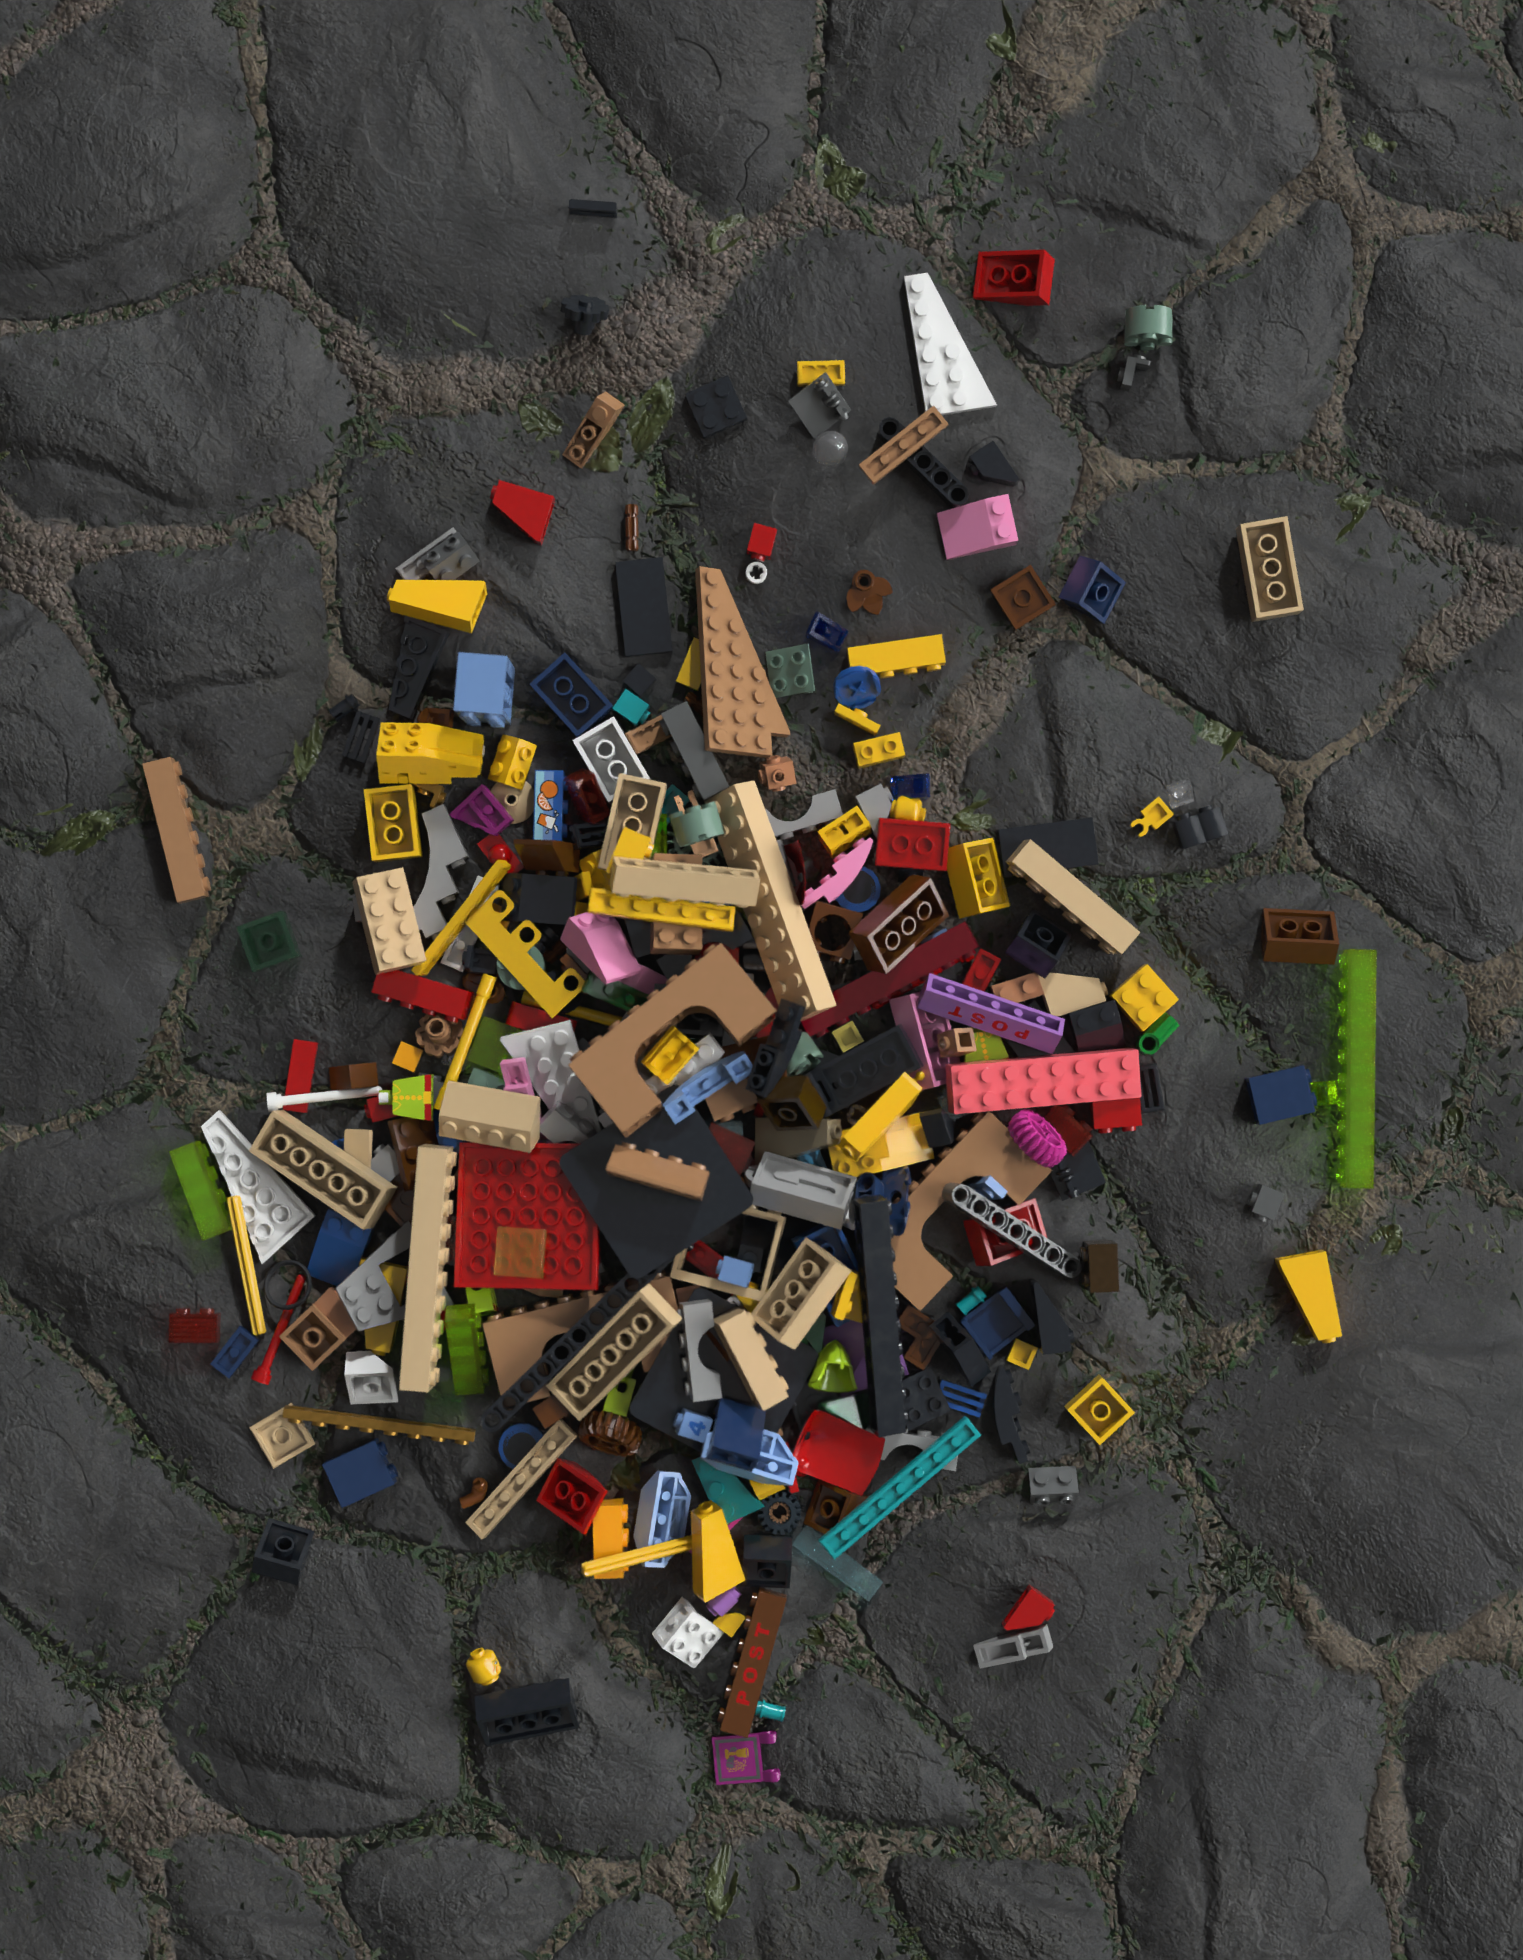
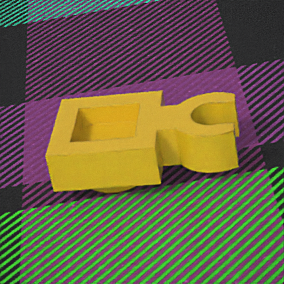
M1157 797L1140 811L1144 818L1134 820L1130 827L1132 828L1136 824H1140L1143 830L1137 836L1142 837L1146 835L1150 825L1156 830L1174 814L1163 800Z

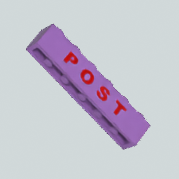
M929 973L920 992L917 1006L918 1009L1050 1054H1053L1062 1037L1065 1022L1063 1018Z

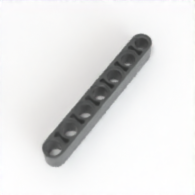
M948 1183L943 1187L942 1197L946 1203L1055 1274L1068 1278H1075L1080 1274L1082 1264L1077 1257L970 1187L959 1183ZM958 1189L959 1196L957 1199H955L954 1194L955 1191ZM977 1201L978 1207L976 1211H974L973 1205ZM995 1213L996 1220L992 1223V1216ZM1014 1226V1233L1011 1235L1010 1229ZM1032 1237V1245L1029 1247L1028 1242ZM1050 1249V1257L1047 1259V1252ZM1068 1261L1069 1266L1068 1269L1065 1271V1264Z

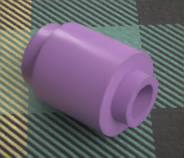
M734 1586L707 1601L706 1607L714 1616L719 1614L723 1617L739 1601L738 1598L742 1594Z

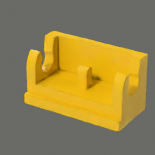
M672 1025L641 1062L655 1076H658L668 1085L699 1048Z

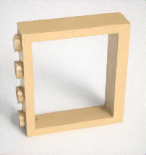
M752 1205L742 1212V1214L777 1222L760 1290L750 1287L745 1288L682 1270L688 1248L675 1256L670 1278L761 1301L769 1289L787 1217L781 1216V1212L770 1209L767 1212L758 1210L759 1206Z

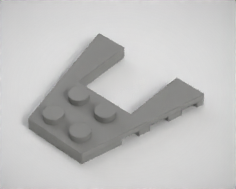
M409 1221L405 1222L403 1226L335 1288L357 1331L405 1319L406 1304L400 1307L378 1265L410 1248L412 1226ZM443 1287L442 1296H446L445 1308L451 1307L454 1304L445 1287Z

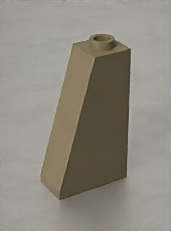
M768 1117L755 1118V1165L759 1166L765 1151L793 1159L840 1144V1137L842 1135L841 1119H822L819 1129L776 1131Z

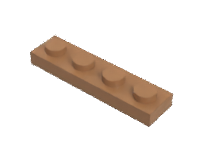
M932 406L861 462L859 468L874 485L948 426L947 421L936 407Z

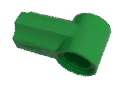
M1165 1012L1136 1039L1135 1049L1138 1050L1139 1054L1145 1056L1156 1053L1165 1040L1180 1025L1171 1015ZM1145 1038H1149L1152 1041L1153 1046L1150 1051H1146L1142 1046V1041Z

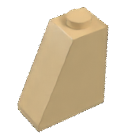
M1049 973L1045 979L1039 976L1044 992L1042 997L1047 1012L1057 1017L1105 1002V996L1108 995L1105 982H1100L1099 978Z

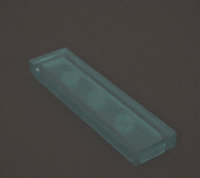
M805 1525L792 1545L867 1601H870L883 1581L845 1552L834 1560L818 1541L822 1535L810 1526Z

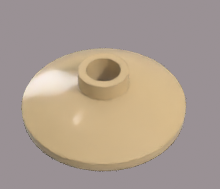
M525 781L522 790L501 783H496L492 787L491 793L514 819L511 824L521 823L532 815L534 811V790L527 781ZM510 795H514L516 797V802L514 804H509L507 802V798Z

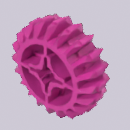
M1023 1109L1011 1118L1012 1120L1008 1123L1010 1136L1014 1138L1013 1141L1017 1143L1019 1148L1031 1160L1046 1168H1052L1063 1160L1067 1154L1065 1141L1061 1139V1135L1056 1131V1128H1053L1044 1117L1039 1116L1038 1113L1032 1110Z

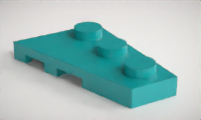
M700 1457L692 1460L709 1501L712 1500L722 1508L727 1524L765 1507L736 1475L717 1470Z

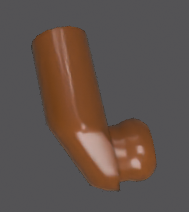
M481 1477L475 1478L472 1483L471 1493L459 1498L463 1509L480 1503L485 1499L488 1489V1483L485 1479Z

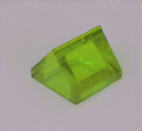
M1336 1080L1312 1082V1092L1315 1093L1317 1106L1338 1104Z

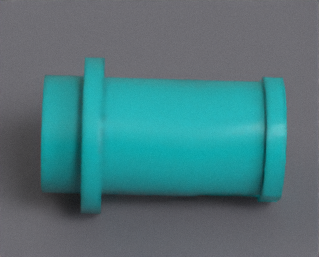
M979 1286L972 1287V1291L956 1303L965 1315L980 1302H985L984 1299L987 1295Z
M765 1700L758 1701L754 1715H757L760 1719L766 1717L783 1722L786 1707L766 1703Z

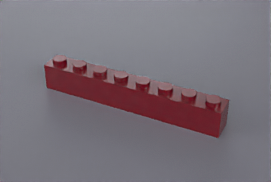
M966 921L914 948L887 974L871 971L832 992L837 1006L803 1020L801 1023L810 1037L815 1035L816 1038H819L829 1032V1026L836 1023L837 1027L850 1021L848 1016L856 1012L860 1016L871 1010L869 1005L878 1001L879 1005L892 999L891 993L899 990L901 994L913 987L911 983L917 979H920L921 982L926 981L929 973L933 974L932 971L940 967L944 971L954 966L953 960L960 956L965 960L976 954L975 948L979 947Z

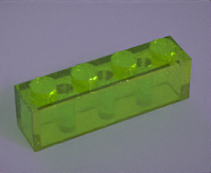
M199 1140L169 1151L202 1241L232 1230L229 1211L226 1210L224 1202H226L224 1191L222 1188L218 1189L215 1181L218 1179L217 1172L214 1166L210 1167L207 1159L209 1157L207 1146L201 1144Z
M475 1304L446 1305L445 1326L455 1395L484 1394V1386L489 1383L488 1369H484L483 1366L486 1365V1351H481V1347L484 1346V1335L478 1329L481 1328V1313H476Z

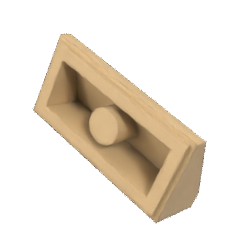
M345 1129L344 1151L371 1169L373 1130Z

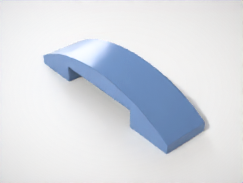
M744 1051L725 1057L699 1071L684 1082L664 1102L663 1107L673 1122L677 1124L695 1112L693 1106L732 1080L737 1084L748 1077L753 1065Z

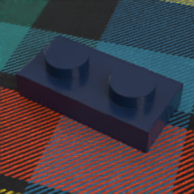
M240 1325L210 1365L230 1379L258 1343L259 1339Z

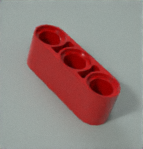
M512 1001L505 1024L527 1031L570 1020L575 1032L578 1021L559 1015L551 1018L546 1011Z

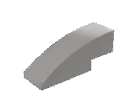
M1043 1624L997 1636L973 1646L981 1669L1025 1660L1028 1656L1048 1653L1053 1648V1643L1048 1625Z

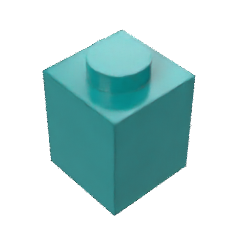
M625 689L612 708L614 712L636 727L639 723L644 724L651 714L648 711L650 705L627 689Z

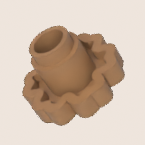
M437 1012L436 1016L426 1014L419 1020L421 1027L415 1031L418 1045L423 1047L429 1056L441 1058L444 1053L449 1056L453 1055L464 1029L460 1020H458V1023L444 1019L445 1014Z

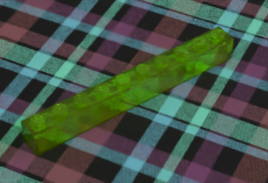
M1345 949L1339 958L1340 968H1343V978L1339 980V991L1343 992V1002L1339 1003V1015L1342 1016V1025L1339 1026L1338 1030L1339 1040H1342V1049H1339L1338 1062L1342 1064V1073L1338 1074V1087H1341V1097H1338L1337 1105L1338 1111H1341V1121H1338L1337 1132L1338 1135H1341V1145L1337 1146V1158L1341 1159V1166L1337 1169V1182L1343 1188L1374 1189L1377 950Z

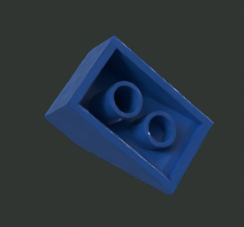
M329 1208L320 1228L307 1268L310 1275L338 1286L360 1266V1259L366 1253L376 1224L374 1228L363 1230L334 1209Z

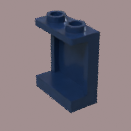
M1304 1065L1245 1078L1255 1124L1261 1125L1315 1112L1314 1106H1317V1099L1315 1093L1310 1091L1311 1074L1309 1069H1305Z
M1005 1285L988 1297L984 1303H980L967 1315L959 1319L963 1324L962 1327L977 1342L976 1345L982 1356H987L989 1360L993 1358L995 1353L1024 1331H1029L1036 1326Z
M720 1398L713 1410V1414L716 1416L712 1442L707 1450L706 1459L752 1472L760 1459L766 1411L754 1406L740 1404L730 1399Z
M378 1438L336 1458L333 1457L322 1464L341 1508L396 1483L398 1472L393 1463L389 1464L386 1457L388 1455L387 1447L383 1441L379 1442Z

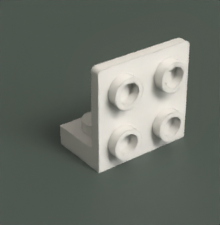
M683 1597L680 1598L652 1633L664 1650L692 1668H696L724 1634L711 1621L698 1614L690 1602Z

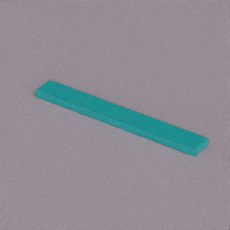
M966 1416L961 1418L818 1540L820 1544L835 1560L978 1439L981 1434Z

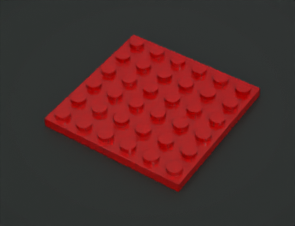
M459 1142L454 1287L598 1290L600 1228L559 1164L560 1158L579 1144L536 1143L531 1153L475 1142Z

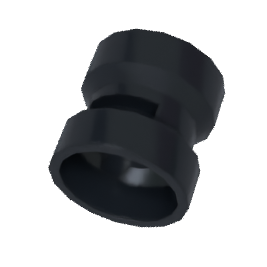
M548 924L539 925L541 939L534 945L542 954L548 951L551 943H556L560 939ZM534 932L527 937L530 942L534 939Z

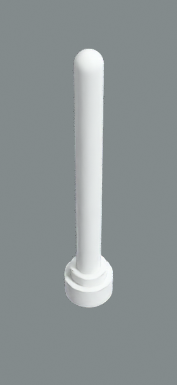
M374 1086L281 1096V1094H276V1092L267 1093L268 1112L283 1108L284 1105L379 1096V1090H382V1088Z

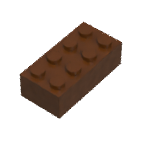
M912 874L849 931V934L867 969L887 974L940 925L949 914L932 879Z

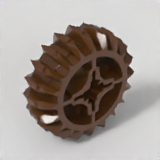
M593 1411L580 1420L578 1428L580 1441L593 1450L600 1451V1453L603 1452L608 1455H615L616 1457L619 1455L623 1457L631 1456L637 1453L642 1441L643 1432L634 1421H629L628 1418L615 1415L612 1412Z

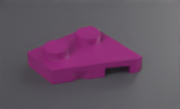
M481 784L449 814L454 819L463 821L494 836H498L514 821L484 784Z

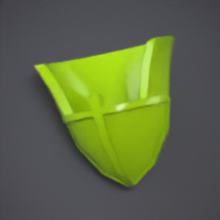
M835 1339L826 1344L819 1353L812 1376L807 1384L808 1387L832 1393H847L857 1390L851 1359L845 1347L838 1340Z

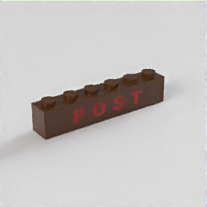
M759 1587L757 1593L753 1592L749 1605L753 1607L751 1616L746 1615L743 1629L747 1630L745 1639L740 1638L736 1651L740 1653L738 1662H733L730 1676L734 1678L732 1685L726 1686L723 1699L727 1700L725 1709L720 1708L717 1722L721 1723V1731L748 1738L786 1604L787 1594Z

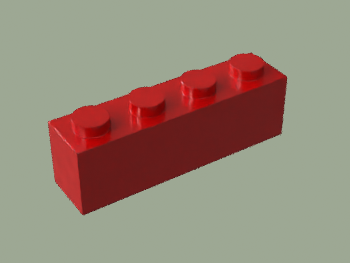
M400 970L377 974L371 991L372 993L379 994L377 998L379 1000L390 1003L392 999L401 1001L400 1006L414 1009V1005L423 1008V1013L436 1016V1013L439 1012L445 1014L444 1019L458 1023L459 1019H467L474 996L473 992Z

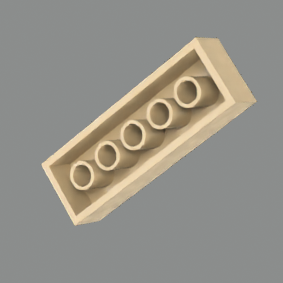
M1031 839L1023 840L1006 861L1009 865L1008 870L1017 878H1025L1028 881L1026 885L1032 891L1044 894L1046 896L1044 899L1046 903L1054 909L1060 908L1064 911L1062 916L1072 924L1078 923L1082 927L1080 931L1089 939H1097L1100 942L1098 946L1107 954H1123L1140 932Z
M274 1110L271 1112L249 1149V1152L363 1230L374 1228L398 1188L285 1110Z
M650 1284L646 1285L546 1387L580 1421L683 1318Z

